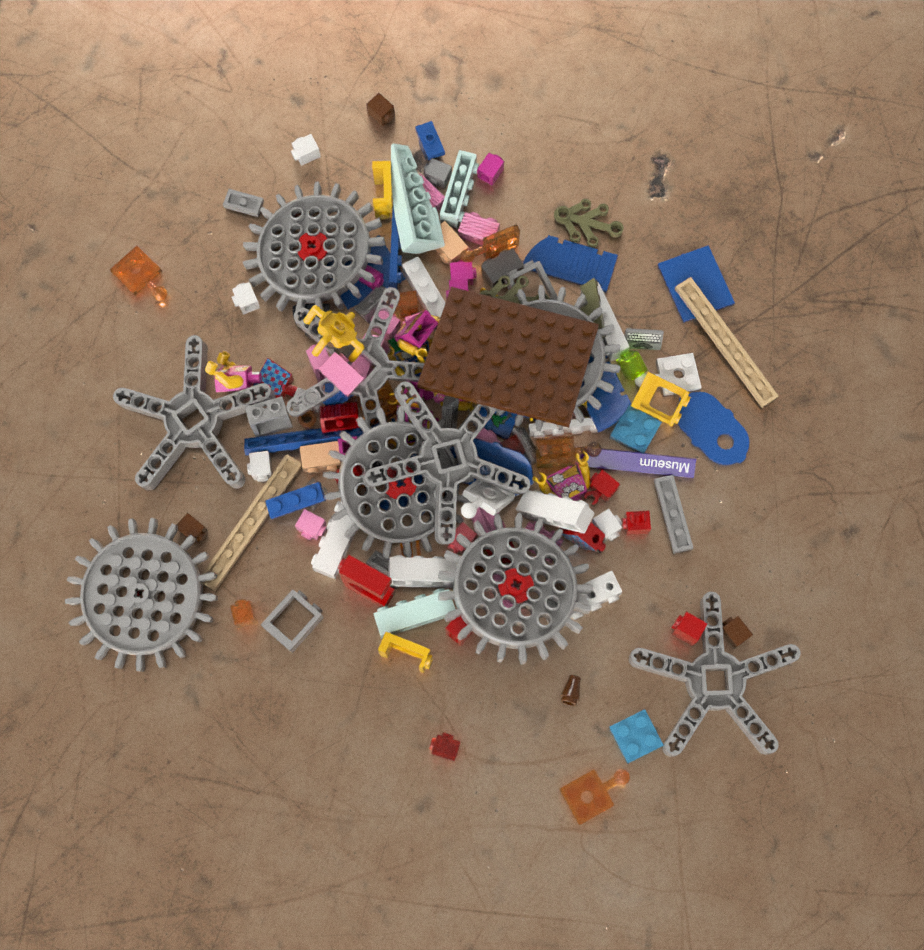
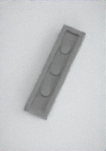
M669 475L654 479L673 554L692 550L693 544L674 476Z

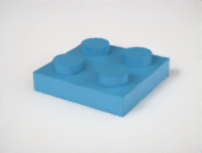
M630 405L619 419L610 438L635 452L645 453L662 422Z
M645 709L609 727L627 764L664 746Z

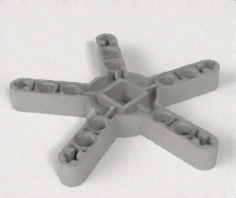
M389 287L383 292L364 339H357L364 345L361 355L375 366L366 379L351 393V395L360 397L364 418L370 429V421L378 419L376 409L381 408L377 391L384 386L387 380L418 382L419 377L415 376L414 370L416 368L423 369L425 364L391 361L381 347L383 338L399 303L400 293L393 287ZM392 293L395 299H392L390 306H387L388 296ZM303 307L298 308L294 313L295 323L318 343L323 335L314 334L312 329L314 326H319L320 319L315 316L314 321L306 328L308 324H305L303 320L299 321V315H307L309 310ZM383 310L387 311L389 317L381 319L378 313ZM379 328L382 334L379 337H374L371 334V330ZM351 344L342 348L326 345L324 349L331 355L334 352L338 355L342 353L348 359L355 347ZM398 366L403 367L405 374L398 376L395 373V368ZM325 378L290 399L286 406L287 411L293 417L301 416L341 391L334 385L332 392H325L323 386L326 383L333 384ZM309 393H315L318 396L315 402L310 403L307 401ZM303 397L304 402L308 407L304 408V405L299 406L298 412H296L295 410L291 411L290 409H292V404L295 403L296 405H299L300 403H302L300 398ZM372 400L376 403V408L368 410L365 407V403ZM371 442L372 448L377 451L378 446Z
M192 335L186 340L183 392L175 395L170 401L127 388H118L113 394L114 401L121 407L164 420V426L168 433L135 476L136 483L146 490H153L157 487L186 447H201L224 481L232 488H241L245 483V476L217 437L222 428L223 420L246 413L245 407L275 399L276 397L269 385L261 383L213 400L206 394L207 372L205 368L207 366L208 347L197 335ZM196 361H199V364L196 367H193V364ZM198 379L197 384L192 386V382ZM250 397V401L244 404L245 398ZM145 400L144 404L139 407V403ZM232 403V407L226 410V406ZM162 405L161 410L156 412V408ZM198 408L204 419L191 429H188L182 419ZM217 445L216 450L210 452L211 447ZM173 446V450L167 453V449ZM227 459V464L221 467V462ZM161 461V466L155 468L156 463ZM230 472L236 475L235 481H233V477L229 474Z
M402 382L395 388L394 395L424 441L420 446L418 456L371 468L363 474V482L368 487H376L424 474L429 481L436 484L435 540L439 544H450L455 539L457 484L465 481L469 476L515 494H521L529 490L530 480L526 476L477 458V450L473 440L496 412V408L477 404L458 429H441L411 383ZM407 388L408 392L402 395L400 391ZM413 396L414 399L406 403V400ZM412 403L419 405L420 410L418 413H414L411 410ZM480 407H484L487 410L486 417L480 415ZM422 420L430 422V429L422 427ZM468 422L475 424L474 432L468 430ZM453 445L459 465L442 470L436 449ZM407 462L414 464L415 470L413 473L406 470ZM481 466H485L488 469L487 476L481 475ZM390 467L396 471L394 478H390L387 475V469ZM371 473L373 476L382 474V477L374 480V483L372 480H368ZM499 473L505 475L506 481L504 483L499 482ZM511 481H513V482H519V481H521V485H523V488H519V485H517V484H515V483H512V484H510V483H511ZM444 491L450 493L451 498L448 502L442 499ZM444 510L450 514V519L447 522L441 518ZM450 524V527H441V525ZM441 533L449 534V538L444 539L441 537Z
M707 592L700 600L701 620L708 623L707 618L713 617L716 620V625L711 626L707 624L702 633L703 654L692 663L644 648H636L630 653L629 663L633 667L685 682L687 692L692 699L663 743V752L667 756L674 757L683 751L708 710L719 711L725 709L761 754L769 755L778 749L779 744L776 737L742 695L746 688V680L792 664L799 659L800 649L796 645L788 644L740 662L733 655L724 652L721 599L716 592ZM709 598L714 602L710 612H708L710 610V603L706 602ZM710 636L717 639L716 646L709 643L708 638ZM787 652H789V653L792 652V653H793V656H791V657L788 656V657H785V658H783V659H782V657H781L782 655H784V654L787 653ZM637 654H641L640 658L645 660L637 662V658L634 656H636ZM650 656L651 658L648 661V665H646V659ZM768 656H771L775 659L774 666L768 664ZM653 660H661L662 668H656L653 665ZM749 663H754L757 666L756 672L749 670ZM675 664L679 665L682 669L681 674L674 673L672 666ZM706 671H724L725 690L707 691ZM740 707L746 712L744 718L739 717L737 714V709ZM690 709H696L699 712L698 719H693L690 716ZM751 724L758 726L759 732L757 734L751 732ZM680 725L688 728L687 736L679 733ZM763 734L765 735L764 737H762V739H760V740L757 739L758 737L762 736ZM676 739H679L680 741L675 745L677 751L671 752L668 744H672ZM769 741L771 743L769 745L770 748L765 749V742Z

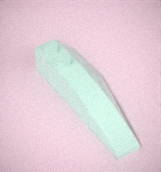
M393 143L391 145V185L395 220L402 252L420 254L444 247L445 243L438 212L435 207H432L430 202L431 196L423 187L424 180L416 171L417 164L409 146Z

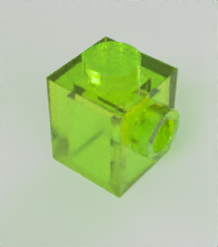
M626 350L616 360L627 380H635L648 371L638 351Z

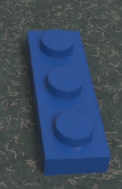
M321 482L265 500L270 519H275L326 501Z

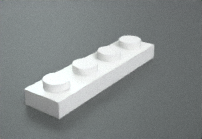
M584 418L582 423L577 419H572L569 428L563 426V430H559L556 424L543 422L541 431L536 430L535 423L529 424L528 428L529 436H534V438H543L545 435L551 434L553 436H562L564 433L576 435L583 433V431L598 432L591 418Z

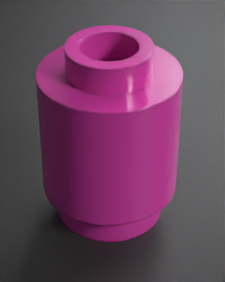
M367 265L365 271L370 272L375 281L371 283L361 277L359 281L374 290L376 287L379 288L383 285V274Z

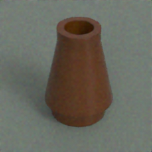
M312 410L298 416V423L306 430L315 428L317 416Z
M576 675L569 676L560 695L561 703L568 706H576L577 702H579L580 677Z

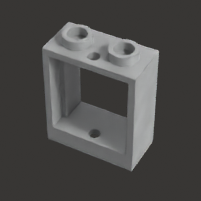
M531 260L523 265L524 269L518 271L516 268L507 273L510 278V284L507 288L510 290L515 285L513 279L536 269L550 296V300L558 299L540 261L534 263Z
M282 396L245 407L249 424L256 437L293 428Z
M293 589L261 624L266 631L291 653L297 649L324 618L321 614L323 610L315 603L310 605L306 601L308 597L300 590L295 592ZM295 598L314 617L291 641L272 623Z

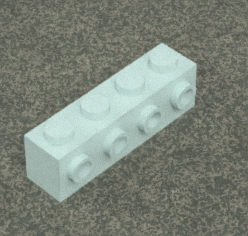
M459 150L440 211V224L446 221L450 227L458 228L459 222H462L465 214L463 208L468 206L470 198L468 192L474 186V179L472 178L474 174H477L479 167L477 154Z
M437 589L429 596L421 594L414 597L415 600L407 602V600L399 601L396 603V606L388 608V606L378 608L377 612L373 614L381 639L385 632L394 635L444 619L448 612L456 610L452 599L438 601V594L449 591V589Z

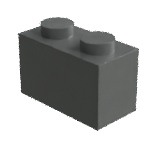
M514 248L506 249L494 259L489 258L484 261L483 265H481V273L492 289L498 283V279L501 276H508L507 273L516 268L518 271L524 269V264ZM502 278V279H501V283H502V284H505V282H504V279H505V278Z

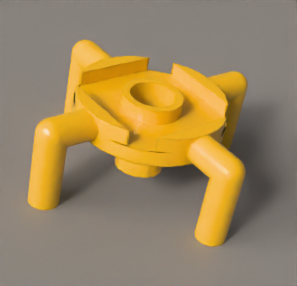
M314 305L303 320L305 324L309 325L316 315L321 318L317 331L323 337L313 349V356L318 357L329 342L336 348H342L351 344L355 349L348 357V360L352 363L355 362L364 350V345L356 339L357 332L354 330L355 324L353 322L355 313L349 312L345 315L341 312L337 314L332 313L333 311L324 312L319 306Z

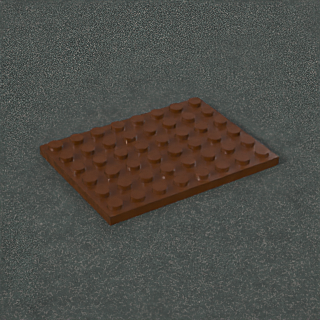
M451 287L417 387L569 428L599 324Z

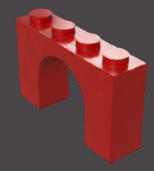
M350 555L346 559L343 558L338 569L345 587L380 607L388 606L395 594V589L390 587L392 579Z

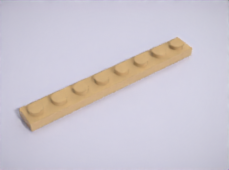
M690 277L675 287L676 292L761 408L779 397L694 280Z
M288 454L285 455L202 573L203 575L208 572H214L217 574V578L202 582L203 585L214 592L218 589L268 517L269 512L265 500L283 495L301 470L302 463Z

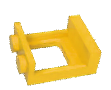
M372 161L374 184H384V198H373L375 218L388 219L392 217L393 209L391 161Z
M648 371L631 406L673 426L674 423L678 424L682 416L679 412L682 406H687L691 397L688 396L689 391ZM659 386L681 397L674 414L671 416L649 405L653 394Z
M385 632L378 648L380 656L388 658L391 649L395 648L422 659L419 665L420 672L424 673L425 669H430L433 661L430 649Z

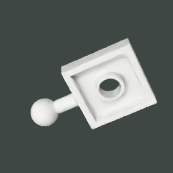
M693 353L656 359L658 374L655 375L689 392L701 390L702 387ZM674 371H681L683 378H676ZM639 373L636 375L635 384L638 387L642 385L647 374ZM662 387L664 396L676 394Z
M477 479L463 491L462 496L472 503H465L461 508V513L465 518H473L477 513V509L481 507L487 513L494 516L514 500L515 494Z

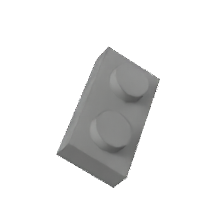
M228 189L223 206L230 210L259 217L264 199Z

